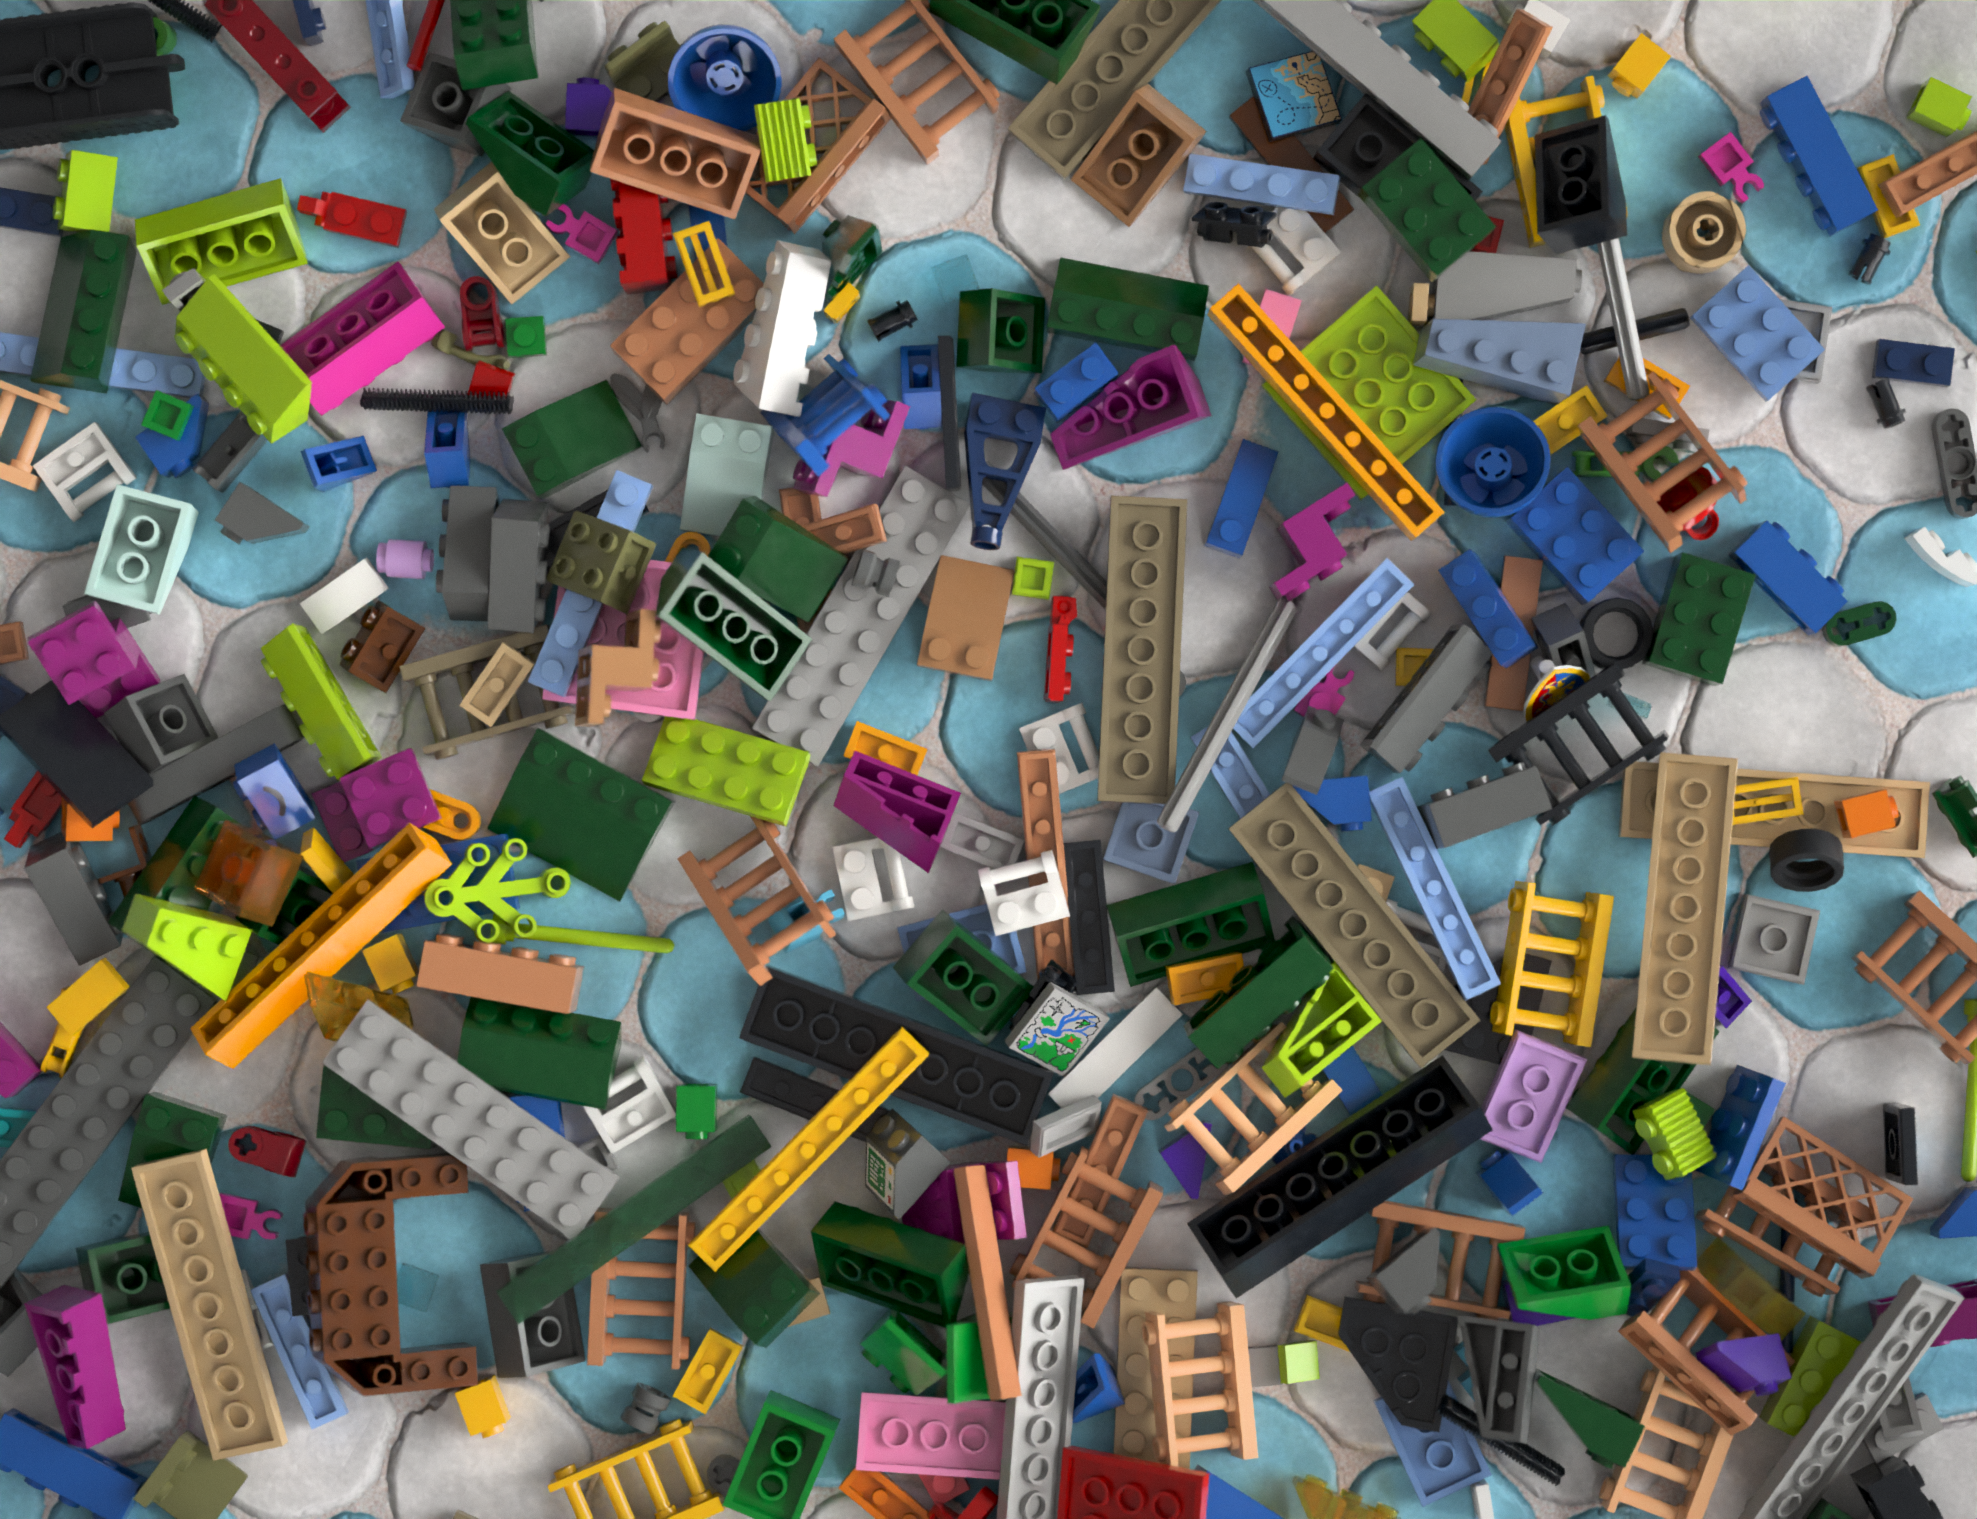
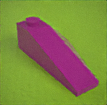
M1171 345L1136 360L1125 373L1109 383L1098 396L1086 406H1082L1050 434L1062 470L1172 432L1212 416L1199 379L1176 345Z

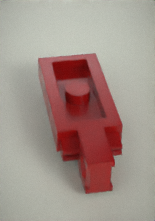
M322 191L321 199L300 195L297 210L300 213L315 216L314 225L323 227L325 231L399 248L407 210L336 192Z
M1053 596L1051 599L1044 687L1045 702L1059 703L1063 701L1064 694H1070L1071 672H1065L1066 657H1072L1074 636L1073 634H1068V624L1077 617L1075 597Z
M39 771L35 773L11 807L13 811L9 819L15 823L4 837V840L16 848H21L31 834L38 838L48 828L62 808V796Z

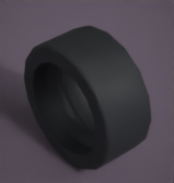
M1612 598L1600 601L1588 609L1580 621V625L1585 633L1592 663L1601 669H1605L1615 661L1618 662L1622 669L1633 667L1644 659L1652 646L1654 632L1651 619L1645 610L1632 600ZM1607 613H1624L1633 620L1637 627V642L1633 649L1624 656H1608L1601 652L1594 642V626L1599 618Z
M1820 829L1788 831L1778 836L1770 844V875L1776 884L1785 889L1797 892L1822 890L1836 884L1843 877V845L1837 836L1828 831ZM1801 859H1818V860L1810 861V862H1797V861H1796V860H1801Z

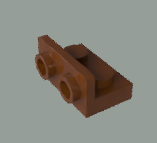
M378 600L375 606L371 605L364 612L360 621L362 627L355 639H349L344 645L340 655L342 658L340 666L349 673L387 693L400 672L399 666L404 665L426 628Z

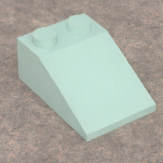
M696 414L680 530L720 536L743 498L757 496L763 500L774 436L772 426Z
M117 484L84 594L160 615L188 550L199 512L190 503Z

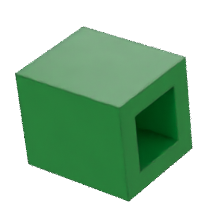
M678 1084L676 1093V1132H685V1139H708V1132H715L717 1130V1084Z

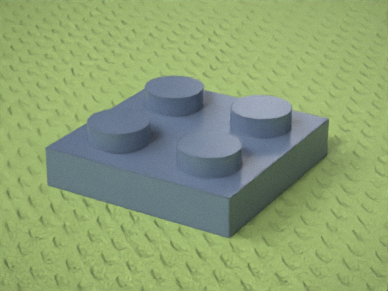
M1122 802L1103 860L1175 884L1199 812L1189 809L1178 830L1173 833L1163 829L1157 823V819L1166 804Z

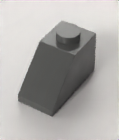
M239 482L215 518V521L224 526L220 532L237 544H240L243 539L254 544L306 533L310 527L241 482Z
M1566 603L1531 618L1536 638L1545 660H1551L1554 666L1571 665L1581 667L1588 672L1590 678L1596 675L1584 630Z
M1308 706L1293 739L1281 781L1317 795L1339 740L1344 720L1336 717L1330 711L1318 710Z

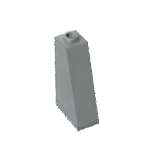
M1469 251L1434 281L1435 307L1431 320H1489L1568 303L1574 298V293H1580L1582 270H1576L1577 259Z

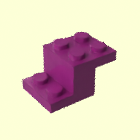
M887 400L882 405L890 415L885 421L872 409L867 412L861 419L863 428L853 424L825 448L828 452L822 457L831 467L819 477L800 459L793 472V479L796 480L793 489L809 495L828 497L839 467L861 476L883 478L910 406L898 401Z
M1348 482L1289 518L1277 528V531L1300 567L1269 587L1276 600L1285 595L1287 600L1291 601L1311 587L1307 582L1308 580L1317 575L1319 580L1322 581L1343 567L1340 560L1347 556V553L1328 523L1351 508L1348 502L1355 494Z
M96 600L34 633L27 640V643L67 703L70 705L80 699L82 704L96 719L104 715L107 710L126 696L157 685L161 680L121 618L119 617L109 622Z
M412 748L339 778L340 782L312 793L336 853L344 863L384 847L409 823L417 828H421L442 819Z
M964 1162L947 1166L904 1213L902 1224L920 1228L928 1233L946 1239H953L965 1245L954 1169L965 1166L985 1165L997 1240L1025 1238L1026 1228L1018 1162Z

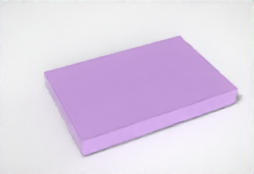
M1515 1029L1481 1106L1493 1130L1480 1139L1542 1163L1587 1059L1580 1054Z

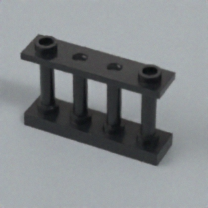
M1617 661L1497 741L1488 749L1496 763L1505 757L1508 763L1511 761L1513 764L1524 762L1526 768L1531 767L1533 764L1524 753L1527 751L1524 744L1536 736L1539 741H1545L1573 781L1577 789L1558 801L1541 777L1552 809L1542 812L1537 816L1536 820L1540 826L1548 820L1551 825L1558 823L1571 813L1568 809L1570 805L1643 756L1649 761L1666 749L1663 743L1669 738L1667 732L1663 730L1656 736H1653L1621 691L1620 687L1622 684L1619 679L1624 677L1625 672ZM1599 693L1603 698L1608 697L1641 745L1623 758H1621L1588 711L1590 705L1587 701ZM1566 715L1571 720L1574 718L1577 720L1609 766L1592 779H1589L1556 732L1559 728L1555 723Z

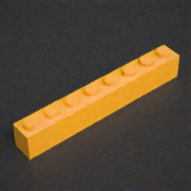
M1239 283L1209 309L1208 317L1410 541L1419 536L1444 513L1441 507Z
M407 824L229 992L226 1001L221 999L190 1028L204 1054L234 1069L416 899L430 883L435 881L452 865L438 841L413 824Z

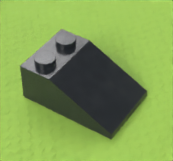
M1604 115L1536 134L1537 233L1553 252L1560 254L1627 236L1626 200L1608 117Z

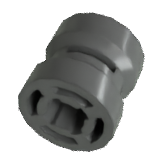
M863 549L854 573L852 585L862 589L867 586L875 587L877 594L889 597L900 561L892 558L882 561L880 558H877L874 552Z
M638 1382L632 1392L634 1399L630 1406L624 1408L620 1418L640 1431L655 1434L660 1424L658 1417L661 1411L667 1409L671 1398L656 1388Z

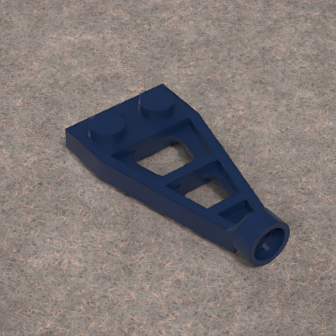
M972 392L969 398L964 429L972 520L970 544L983 550L1000 549L1002 530L1041 444L1046 412L1045 407ZM987 438L1016 444L1017 454L1010 468L1003 470L987 465L984 455V441ZM983 478L1006 482L1007 488L1000 506L983 502Z

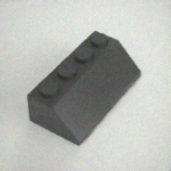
M1465 624L1452 625L1435 646L1429 657L1425 659L1411 677L1412 679L1401 690L1360 743V746L1394 773H1401L1404 769L1409 772L1420 760L1422 753L1418 750L1427 739L1431 742L1434 741L1446 724L1441 720L1450 709L1454 712L1457 711L1469 695L1465 691L1473 679L1480 681L1492 666V663L1488 661L1493 654L1489 647Z

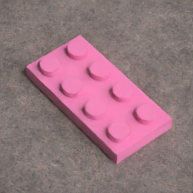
M861 1392L856 1470L1000 1480L1006 1402L974 1400L948 1404L947 1397Z

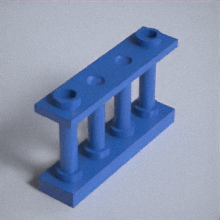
M830 354L823 359L834 372L798 401L803 403L800 417L767 410L760 412L780 438L818 477L831 467L822 457L828 452L825 448L872 409L884 421L890 416L882 406L887 400L876 386L871 383L866 387L856 378L858 374L844 358L838 362Z

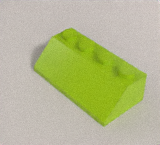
M281 178L135 219L136 246L162 305L171 303L162 290L170 285V281L177 274L189 271L192 268L205 280L215 274L227 287L308 264L294 210Z
M215 274L208 277L177 315L175 341L182 352L185 354L190 353L194 357L203 375L209 381L214 380L220 386L227 402L234 408L238 407L247 416V421L252 430L258 435L263 434L272 444L308 421L312 381Z
M293 623L260 648L265 658L260 660L269 677L271 679L277 677L284 688L280 692V696L290 712L295 710L298 712L303 721L299 728L310 745L316 743L323 755L318 758L319 763L329 778L335 776L340 781L339 778L382 759L380 752L306 627Z

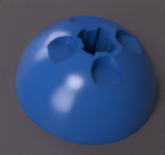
M730 24L708 26L690 35L674 54L668 73L669 95L676 109L744 132L757 126L754 104L778 101L782 87L780 66L769 45L754 32Z
M1488 407L1463 415L1451 424L1443 434L1436 452V471L1445 493L1462 509L1484 517L1510 515L1529 505L1541 492L1550 470V450L1543 432L1531 419L1507 408Z

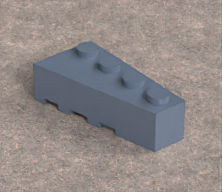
M1432 319L1420 331L1413 365L1557 405L1570 396L1586 323Z

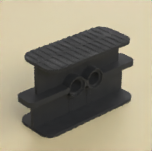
M127 2L125 4L102 5V7L95 6L87 9L80 8L78 10L57 11L49 14L42 13L41 15L34 14L26 17L19 16L0 20V149H20L21 147L28 148L36 145L43 146L59 142L89 140L97 137H112L120 134L150 132L158 129L166 130V128H174L179 125V120L173 113L169 73L185 70V62L178 54L157 56L153 17H157V14L145 4ZM98 65V77L94 81L86 82L85 73L87 69ZM56 70H61V81L56 86L49 87V75Z

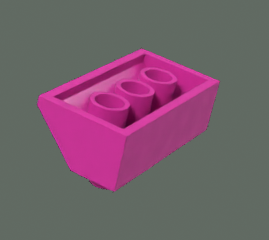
M397 261L284 342L280 347L312 381L310 403L322 416L329 410L340 406L346 398L361 387L369 385L375 377L389 367L400 363L407 354L421 344L432 340L445 326L403 266Z

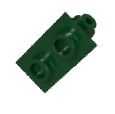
M1960 775L1954 779H1948L1932 795L1937 801L1939 810L1946 815L1957 832L1960 843L1967 848L1974 858L1977 856V814L1974 813L1973 809L1977 807V793L1970 784V781L1964 780Z

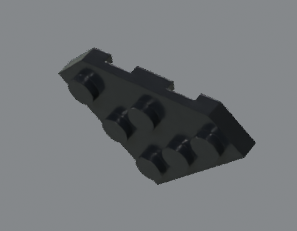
M1525 953L1522 971L1548 975L1552 960ZM1503 956L1492 963L1499 980ZM1455 983V984L1453 985L1454 988H1455V989L1458 991V993L1462 996V994H1461V992H1460V990H1459L1457 984ZM1499 986L1466 1000V1003L1481 1021L1444 1050L1500 1065L1513 1035L1492 1031L1493 1024L1490 1021V1011L1493 1003L1497 1001ZM1520 986L1517 1009L1538 1012L1544 989ZM1514 1024L1513 1033L1516 1029L1532 1036L1534 1027Z
M1344 1296L1338 1335L1399 1423L1408 1427L1435 1432L1440 1431L1442 1415H1439L1440 1412L1437 1413V1409L1442 1402V1397L1446 1395L1458 1318L1423 1310L1416 1314H1395L1388 1304Z

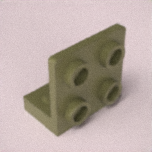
M666 21L659 25L656 22L649 24L639 32L638 37L640 39L628 48L626 45L620 46L607 57L609 62L604 68L617 89L655 102L669 94V67L680 45L674 38L672 30Z
M575 511L547 575V581L628 614L657 543L628 529Z
M188 1430L179 1436L133 1499L144 1508L154 1502L176 1519H217L246 1481L248 1475L227 1458L213 1461L209 1445Z

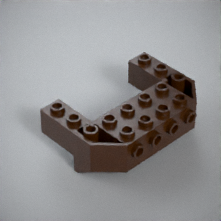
M450 1153L386 1158L370 1156L341 1160L305 1201L303 1227L307 1236L305 1267L309 1275L307 1306L311 1317V1329L309 1330L310 1350L312 1356L347 1387L364 1397L478 1385L476 1346L461 1342L400 1348L393 1199L468 1193L467 1165Z

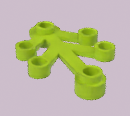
M511 838L504 842L501 854L476 886L462 887L475 867L485 865L490 858V851L486 845L473 843L466 848L465 857L448 879H437L429 884L425 890L424 902L427 909L436 916H455L474 931L475 937L481 942H493L499 936V926L493 920H482L464 903L481 902L509 924L516 936L529 937L536 931L537 924L535 919L530 915L520 914L501 898L533 893H542L549 898H560L569 891L571 881L565 870L552 867L543 870L539 877L500 882L515 861L522 860L527 854L525 842L518 838ZM514 842L520 847V853L516 857H512L509 854V846ZM476 847L480 848L483 852V858L479 862H475L471 857V853ZM556 875L562 881V885L558 890H554L550 885L552 877ZM444 890L451 897L447 905H442L438 899L439 894ZM523 918L527 919L530 924L528 931L525 933L520 932L518 929V923ZM486 923L492 927V934L488 938H484L481 934V928Z

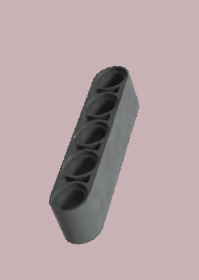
M285 704L150 774L153 778L154 786L132 800L128 805L138 824L143 825L192 800L194 795L199 796L235 777L234 765L274 743L279 751L282 752L303 740L304 736L290 710Z

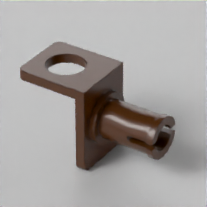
M141 825L128 828L140 864L98 878L99 884L112 880L115 883L119 882L123 897L129 892L152 858Z

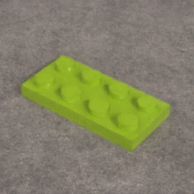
M665 716L641 781L646 786L786 827L811 755L804 750L697 719L688 720Z

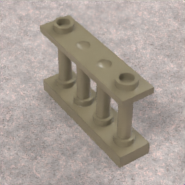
M551 626L536 627L534 633L518 632L399 666L403 681H414L415 687H420L435 744L422 747L424 755L434 754L436 760L457 755V747L541 723L545 724L546 729L568 723L566 716L575 714L573 706L569 705L560 708L558 702L543 700L544 689L538 687L545 710L544 713L523 718L517 694L515 693L505 708L509 723L487 729L484 722L466 710L472 733L450 739L434 682L438 681L437 674L451 671L452 677L456 676L461 696L464 699L474 684L471 672L474 671L473 664L486 660L489 663L503 642H506L517 651L524 650L525 656L529 655L530 660L536 663Z

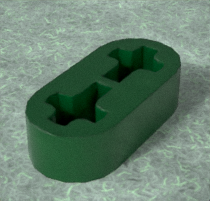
M1882 601L1837 612L1822 627L1823 636L1828 643L1837 647L1882 636L1889 633L1895 627L1897 621L1896 612L1891 605ZM1874 608L1877 609L1878 613H1885L1887 620L1881 622L1882 629H1879L1877 624L1867 626L1863 624L1862 619L1874 615ZM1837 619H1840L1842 624L1855 622L1856 629L1847 631L1845 633V640H1842L1841 635H1834L1832 632V628L1837 626Z

